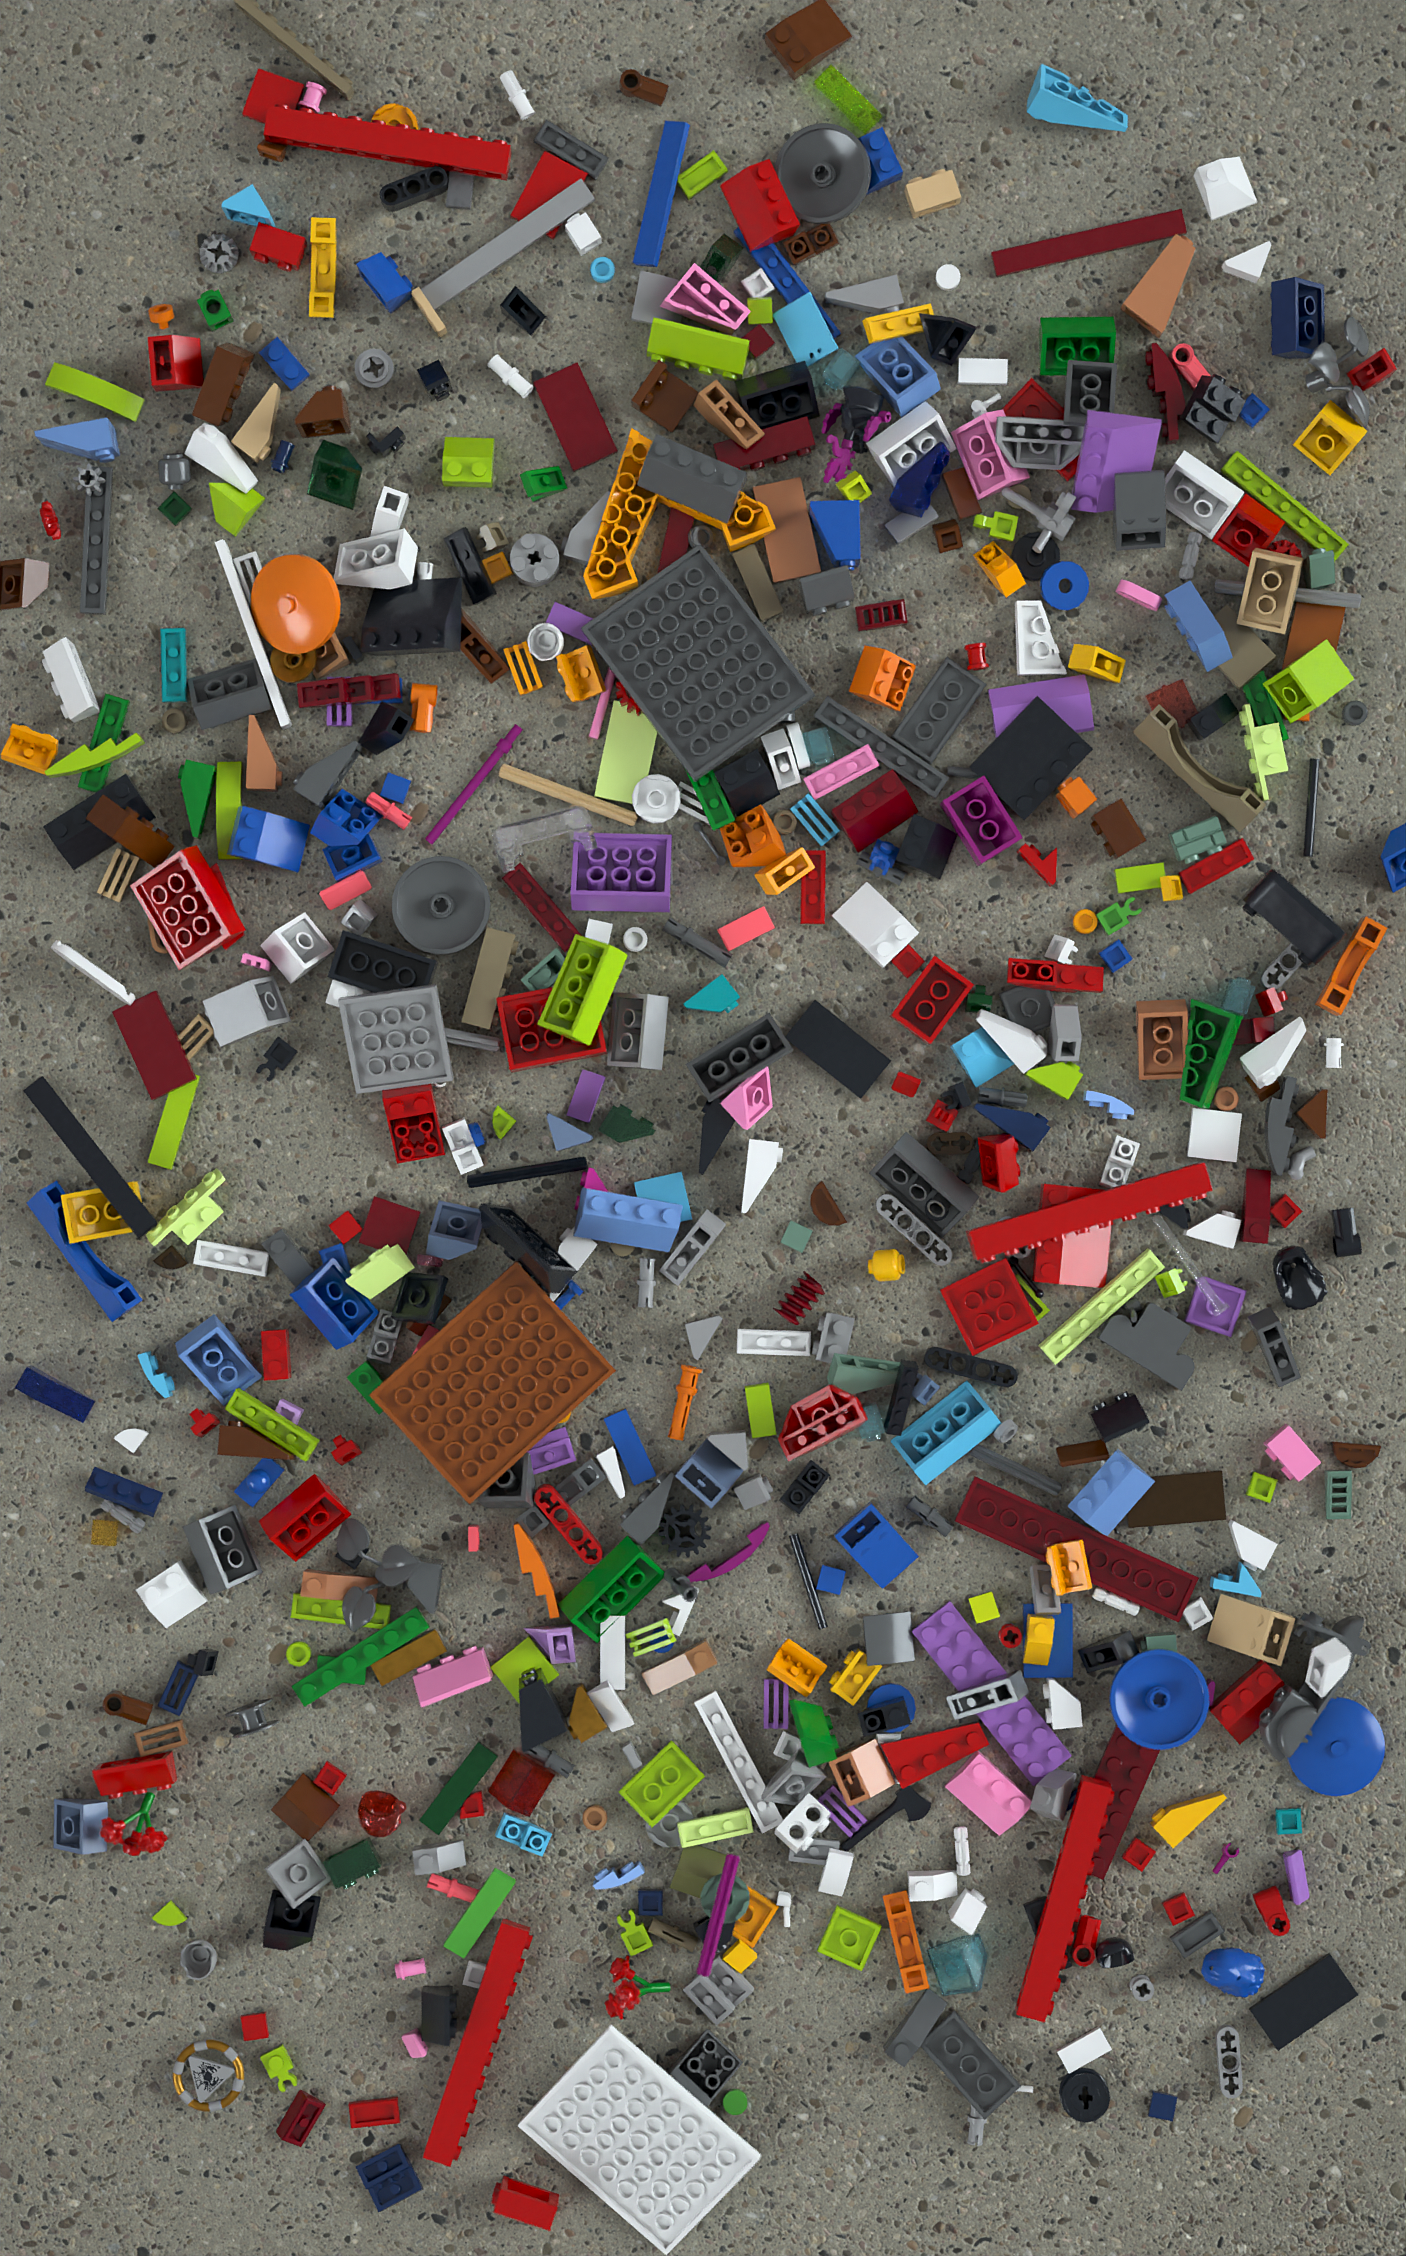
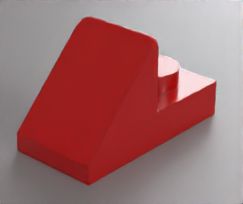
M1025 843L1017 853L1051 887L1056 882L1057 847L1042 861L1040 851L1034 845L1028 846Z

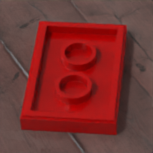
M544 151L510 215L511 218L520 221L582 178L585 182L588 173ZM562 224L545 236L554 240Z

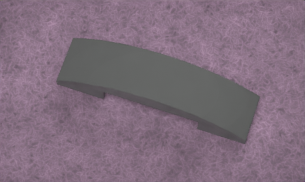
M591 1458L554 1488L567 1504L571 1506L607 1478V1476ZM550 1492L540 1498L541 1500L547 1499L551 1505L550 1508H547L548 1510H551L555 1505L550 1500ZM536 1502L534 1503V1508H528L516 1518L530 1538L551 1522ZM558 1509V1510H556V1511L554 1512V1517L556 1518L557 1516H559V1515H560L562 1512H564L565 1510H564V1509Z

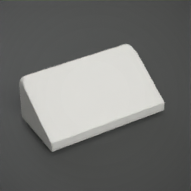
M608 1680L587 1692V1695L612 1732L634 1724L633 1718Z

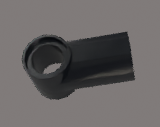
M1354 1208L1331 1210L1335 1234L1333 1236L1335 1257L1361 1255V1239L1356 1231Z

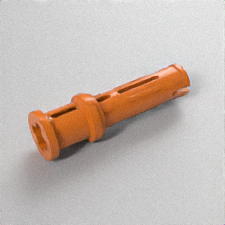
M681 1364L682 1374L680 1383L676 1385L678 1396L668 1437L683 1441L693 1396L697 1394L696 1384L702 1369Z

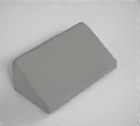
M924 498L884 524V526L898 546L938 520L939 516Z

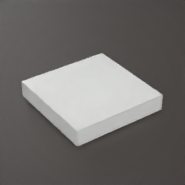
M1192 1108L1187 1157L1237 1162L1242 1114Z

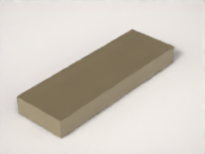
M755 544L733 553L732 557L760 621L763 622L783 613V608Z

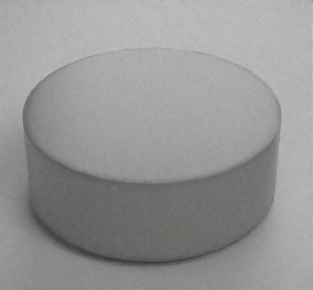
M1008 1419L997 1427L993 1436L1000 1443H1005L1016 1434L1018 1426L1012 1419Z

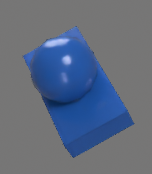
M262 1458L234 1492L247 1504L254 1507L285 1469L273 1459Z

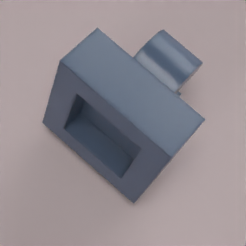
M918 1373L917 1378L919 1382L914 1386L912 1396L925 1406L940 1386L928 1376H922Z

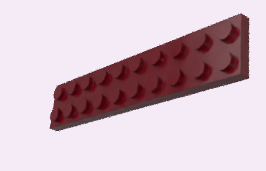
M976 1476L973 1477L954 1520L1046 1563L1047 1547L1055 1543L1082 1539L1092 1584L1176 1622L1180 1621L1199 1577Z

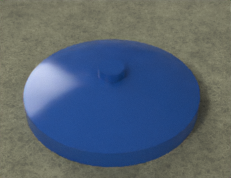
M1165 1649L1146 1650L1129 1658L1115 1674L1109 1693L1110 1710L1118 1728L1133 1742L1150 1749H1170L1184 1744L1200 1730L1208 1713L1209 1691L1202 1673L1188 1658Z
M1344 1697L1331 1698L1310 1728L1313 1735L1306 1734L1305 1738L1308 1742H1301L1294 1754L1287 1758L1296 1777L1311 1790L1328 1796L1348 1795L1364 1788L1377 1775L1385 1754L1384 1735L1377 1719L1360 1703Z

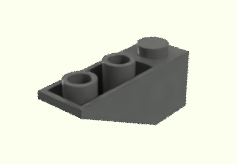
M664 1471L655 1480L657 1486L651 1492L648 1489L645 1490L637 1499L640 1503L634 1509L630 1506L620 1516L623 1519L620 1522V1526L640 1545L659 1527L673 1481V1471L669 1474Z

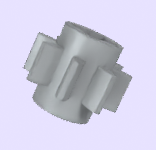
M87 464V468L83 470L78 467L77 469L80 473L78 477H73L75 482H80L77 490L81 492L86 489L88 496H91L92 491L95 490L101 492L99 488L100 483L105 482L104 478L98 477L102 472L101 469L97 468L93 471L90 464ZM89 475H91L94 480H91L88 485L84 480H87Z

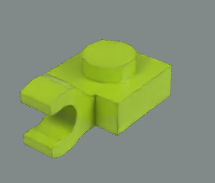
M994 511L992 518L976 514L973 527L990 529L989 537L1012 542L1018 516Z

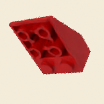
M432 1084L382 1090V1100L397 1164L445 1155Z

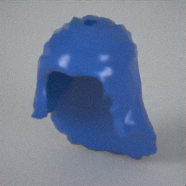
M1227 1947L1215 1949L1206 1954L1201 1972L1209 1984L1218 1987L1222 1992H1227L1235 1997L1246 1998L1258 1992L1263 1983L1265 1969L1262 1962H1260L1261 1958L1249 1952L1244 1953L1239 1948Z

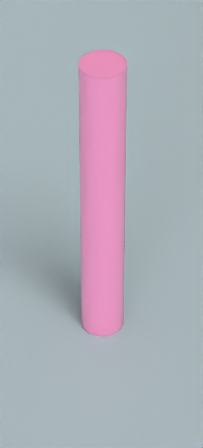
M609 667L604 680L607 691L600 694L589 737L593 739L599 738L616 677Z

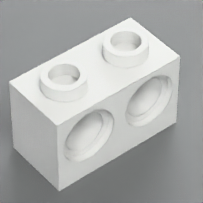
M808 1793L776 1828L775 1835L796 1854L800 1849L805 1851L814 1841L811 1837L817 1831L822 1833L830 1824L828 1819L831 1812ZM815 1811L818 1813L819 1819L817 1821H810L806 1817V1813ZM792 1829H799L803 1833V1837L794 1839L790 1836L789 1832Z

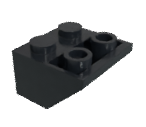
M423 1986L421 1991L422 2041L450 2046L451 2040L456 2038L457 2018H453L457 2008V1993H453V1986Z

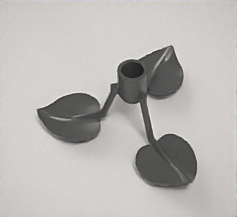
M1348 317L1344 323V333L1348 343L1352 346L1351 350L1337 359L1335 351L1329 343L1324 342L1316 347L1308 361L1318 370L1307 374L1305 380L1308 389L1312 393L1322 389H1326L1327 392L1345 390L1350 410L1361 427L1366 428L1370 407L1363 390L1357 385L1352 388L1350 386H1332L1333 383L1339 380V363L1353 355L1356 351L1360 357H1364L1369 350V340L1364 328L1354 317Z
M348 1518L343 1522L337 1537L338 1553L346 1560H354L359 1554L361 1558L378 1566L375 1577L379 1583L367 1586L363 1590L360 1587L354 1586L348 1590L343 1599L342 1612L348 1628L352 1632H356L359 1628L365 1626L375 1613V1599L368 1592L376 1588H384L385 1585L395 1587L402 1584L416 1571L421 1561L401 1545H391L382 1556V1562L364 1554L362 1550L366 1549L370 1543L368 1530L360 1521Z

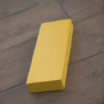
M931 303L865 318L862 322L869 344L924 332L919 313L934 315Z

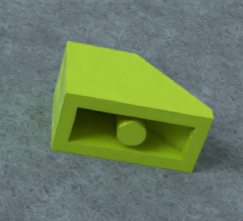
M1067 1061L1066 1064L1059 1062L1031 1069L1024 1074L1065 1100L1070 1098L1083 1076L1079 1072L1080 1067L1070 1061Z

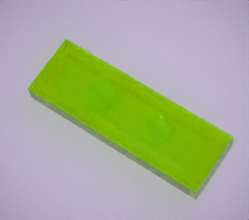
M832 65L814 81V85L865 135L883 118V115Z

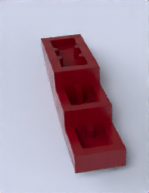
M397 673L351 678L340 677L297 683L299 708L349 705L401 698L399 674Z

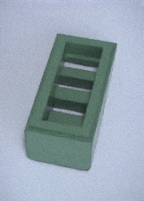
M1349 1469L1324 1470L1326 1519H1351L1352 1471ZM1332 1478H1344V1483H1332ZM1332 1488H1344V1492L1332 1493ZM1345 1497V1502H1332V1498ZM1332 1507H1345V1512H1332Z

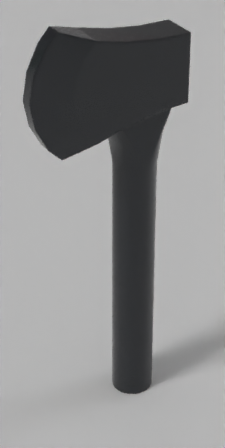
M910 1785L903 1789L900 1788L895 1792L897 1796L885 1810L840 1846L845 1852H848L891 1816L903 1809L906 1810L909 1821L920 1820L929 1812L931 1802L918 1794Z

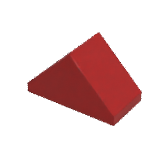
M1383 348L1346 374L1353 386H1359L1364 392L1391 377L1397 368L1386 349Z

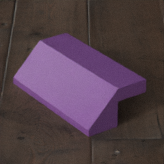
M1085 674L988 690L996 738L1036 696L1042 699L1076 733L1094 730L1090 693Z

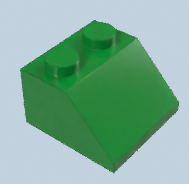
M795 1699L789 1700L809 1768L836 1760L835 1749H838L839 1746L835 1734L830 1735L829 1730L833 1729L830 1715L824 1716L822 1706Z

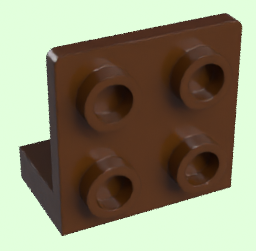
M658 360L632 398L631 403L633 408L670 433H673L697 398L698 391L667 371V365Z

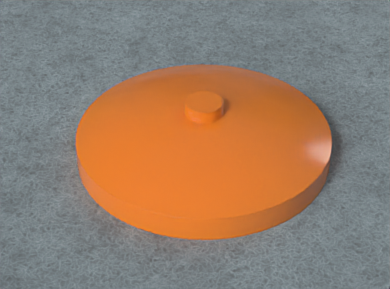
M290 554L271 560L260 570L251 591V612L258 631L270 645L286 653H307L323 646L336 630L340 617V596L333 577L321 563L305 555Z

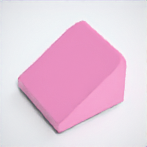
M415 2028L402 2035V2040L412 2058L426 2056L428 2047L425 2041H422L419 2029Z

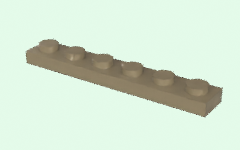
M233 0L239 11L348 101L355 94L351 86L353 82L346 75L341 74L339 76L334 72V66L325 58L320 60L314 55L315 51L305 42L303 44L299 43L295 39L297 36L289 28H281L277 24L278 20L268 11L263 13L258 8L259 4L255 0Z

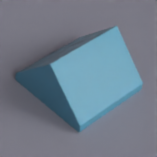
M253 184L222 202L221 207L229 220L256 227L258 222L276 227Z

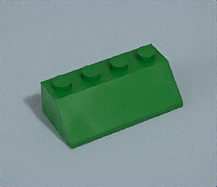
M627 1535L557 1605L573 1624L598 1643L600 1637L605 1633L604 1631L600 1634V1623L606 1621L610 1615L626 1616L664 1578L665 1571Z

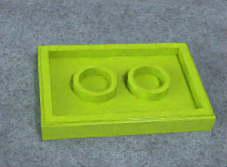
M671 1740L618 1792L653 1828L706 1776Z

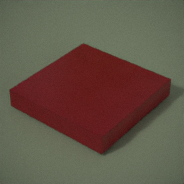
M374 1196L358 1243L376 1249H382L386 1245H389L391 1248L398 1244L407 1255L421 1212Z

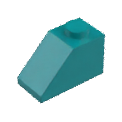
M721 974L683 1003L686 1009L721 1013L725 1010L728 1014L739 1005L737 1000L740 999V996L724 975Z

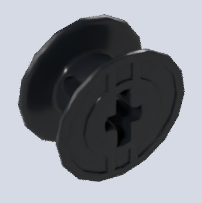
M1078 2068L1070 2074H1066L1060 2083V2101L1068 2116L1076 2121L1087 2123L1096 2121L1105 2114L1110 2103V2093L1106 2082L1099 2073L1089 2068ZM1086 2086L1089 2095H1086V2103L1083 2104L1080 2095H1083L1082 2087Z

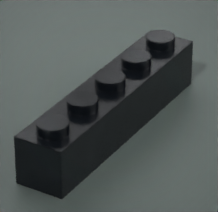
M901 1359L883 1426L886 1434L897 1436L902 1434L919 1370L916 1361Z

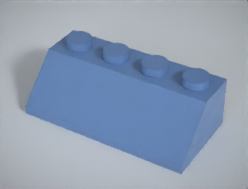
M581 1188L573 1236L669 1252L679 1230L683 1205Z

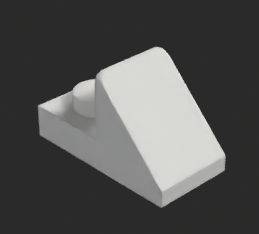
M674 1594L663 1598L662 1602L679 1609L678 1613L673 1611L669 1624L672 1626L673 1634L680 1636L695 1600L687 1602L681 1595Z

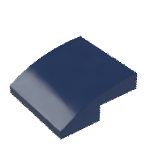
M397 2144L356 2166L364 2187L368 2189L378 2212H382L424 2189L401 2144Z

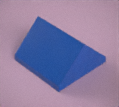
M369 833L359 844L328 846L322 849L337 882L360 870L365 871L383 862Z

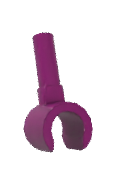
M1225 1843L1222 1847L1223 1855L1212 1871L1218 1874L1229 1858H1234L1239 1854V1848L1236 1847L1234 1852L1229 1854L1227 1849L1231 1843Z

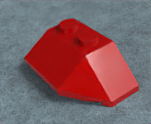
M831 1384L790 1406L778 1441L789 1462L853 1431L865 1423L868 1418L858 1397Z

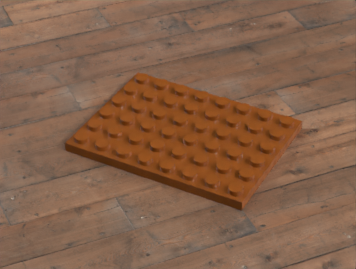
M515 1261L371 1392L369 1396L470 1505L616 1370L519 1263Z

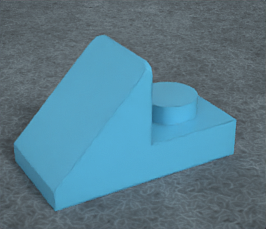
M1241 1562L1238 1563L1235 1581L1232 1580L1233 1576L1218 1573V1577L1211 1576L1209 1586L1214 1589L1261 1597L1262 1592Z

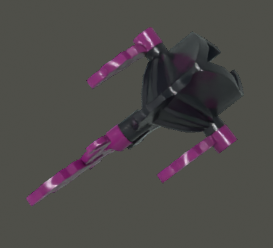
M845 385L843 387L846 403H835L833 409L826 413V417L823 420L822 433L827 434L831 426L836 422L837 417L842 415L841 427L843 433H845L841 444L842 448L839 447L836 436L827 435L826 442L832 443V452L835 457L831 458L830 462H827V467L824 470V483H828L832 476L835 478V482L845 479L847 477V474H844L846 466L847 470H852L851 467L853 466L850 458L856 459L855 453H867L868 449L864 448V442L870 440L880 423H888L891 420V413L881 410L884 400L883 395H877L869 389L859 386Z

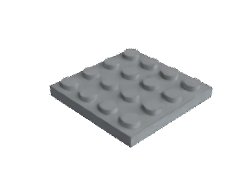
M436 984L339 998L338 1002L356 1094L453 1081L454 1077Z

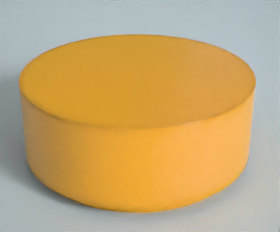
M1083 909L1074 915L1072 923L1077 932L1088 934L1095 930L1098 919L1093 911Z

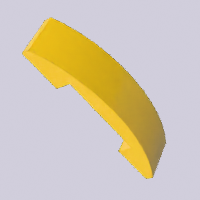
M311 217L309 317L334 318L337 255L336 218Z

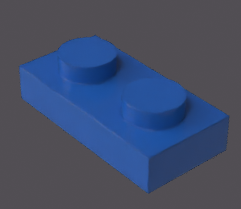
M278 337L259 352L261 357L291 391L310 376Z

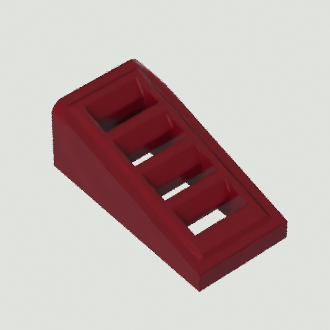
M904 599L855 607L858 632L906 626L908 623ZM898 607L899 619L895 620L893 608ZM888 608L889 621L884 620L883 609ZM873 610H878L879 623H875ZM868 611L870 624L865 625L863 612Z

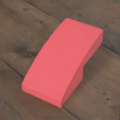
M763 906L719 928L717 931L729 952L773 930L775 927Z

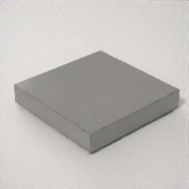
M306 1839L301 1840L264 1868L292 1909L333 1879Z

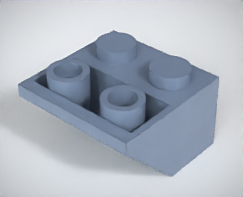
M706 1438L675 1473V1477L712 1509L744 1470Z

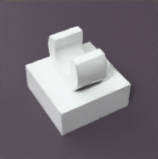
M1054 934L1044 957L1058 963L1072 964L1068 956L1071 951L1077 952L1078 949L1073 946L1074 941Z

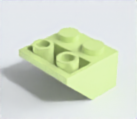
M398 1244L391 1248L389 1245H386L369 1256L366 1261L350 1270L352 1275L345 1281L364 1296L372 1299L415 1267Z

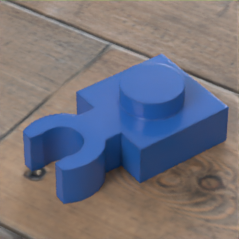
M877 839L869 858L872 860L869 869L873 871L874 867H879L883 870L882 875H886L889 867H893L900 848L890 842Z

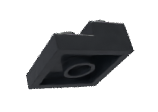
M1213 374V376H1201L1180 417L1183 422L1212 443H1219L1228 423L1236 422L1246 402L1241 397V390L1232 386L1228 388L1224 385L1226 379L1216 374Z

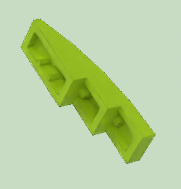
M136 732L118 745L111 738L92 751L84 744L45 770L44 773L50 778H56L98 768L127 755L145 744V742Z

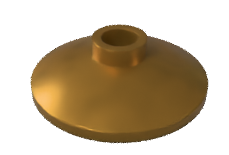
M274 647L270 657L271 669L275 676L284 682H299L313 671L317 660L316 650L301 654L282 652ZM300 658L299 662L296 665H294V661Z

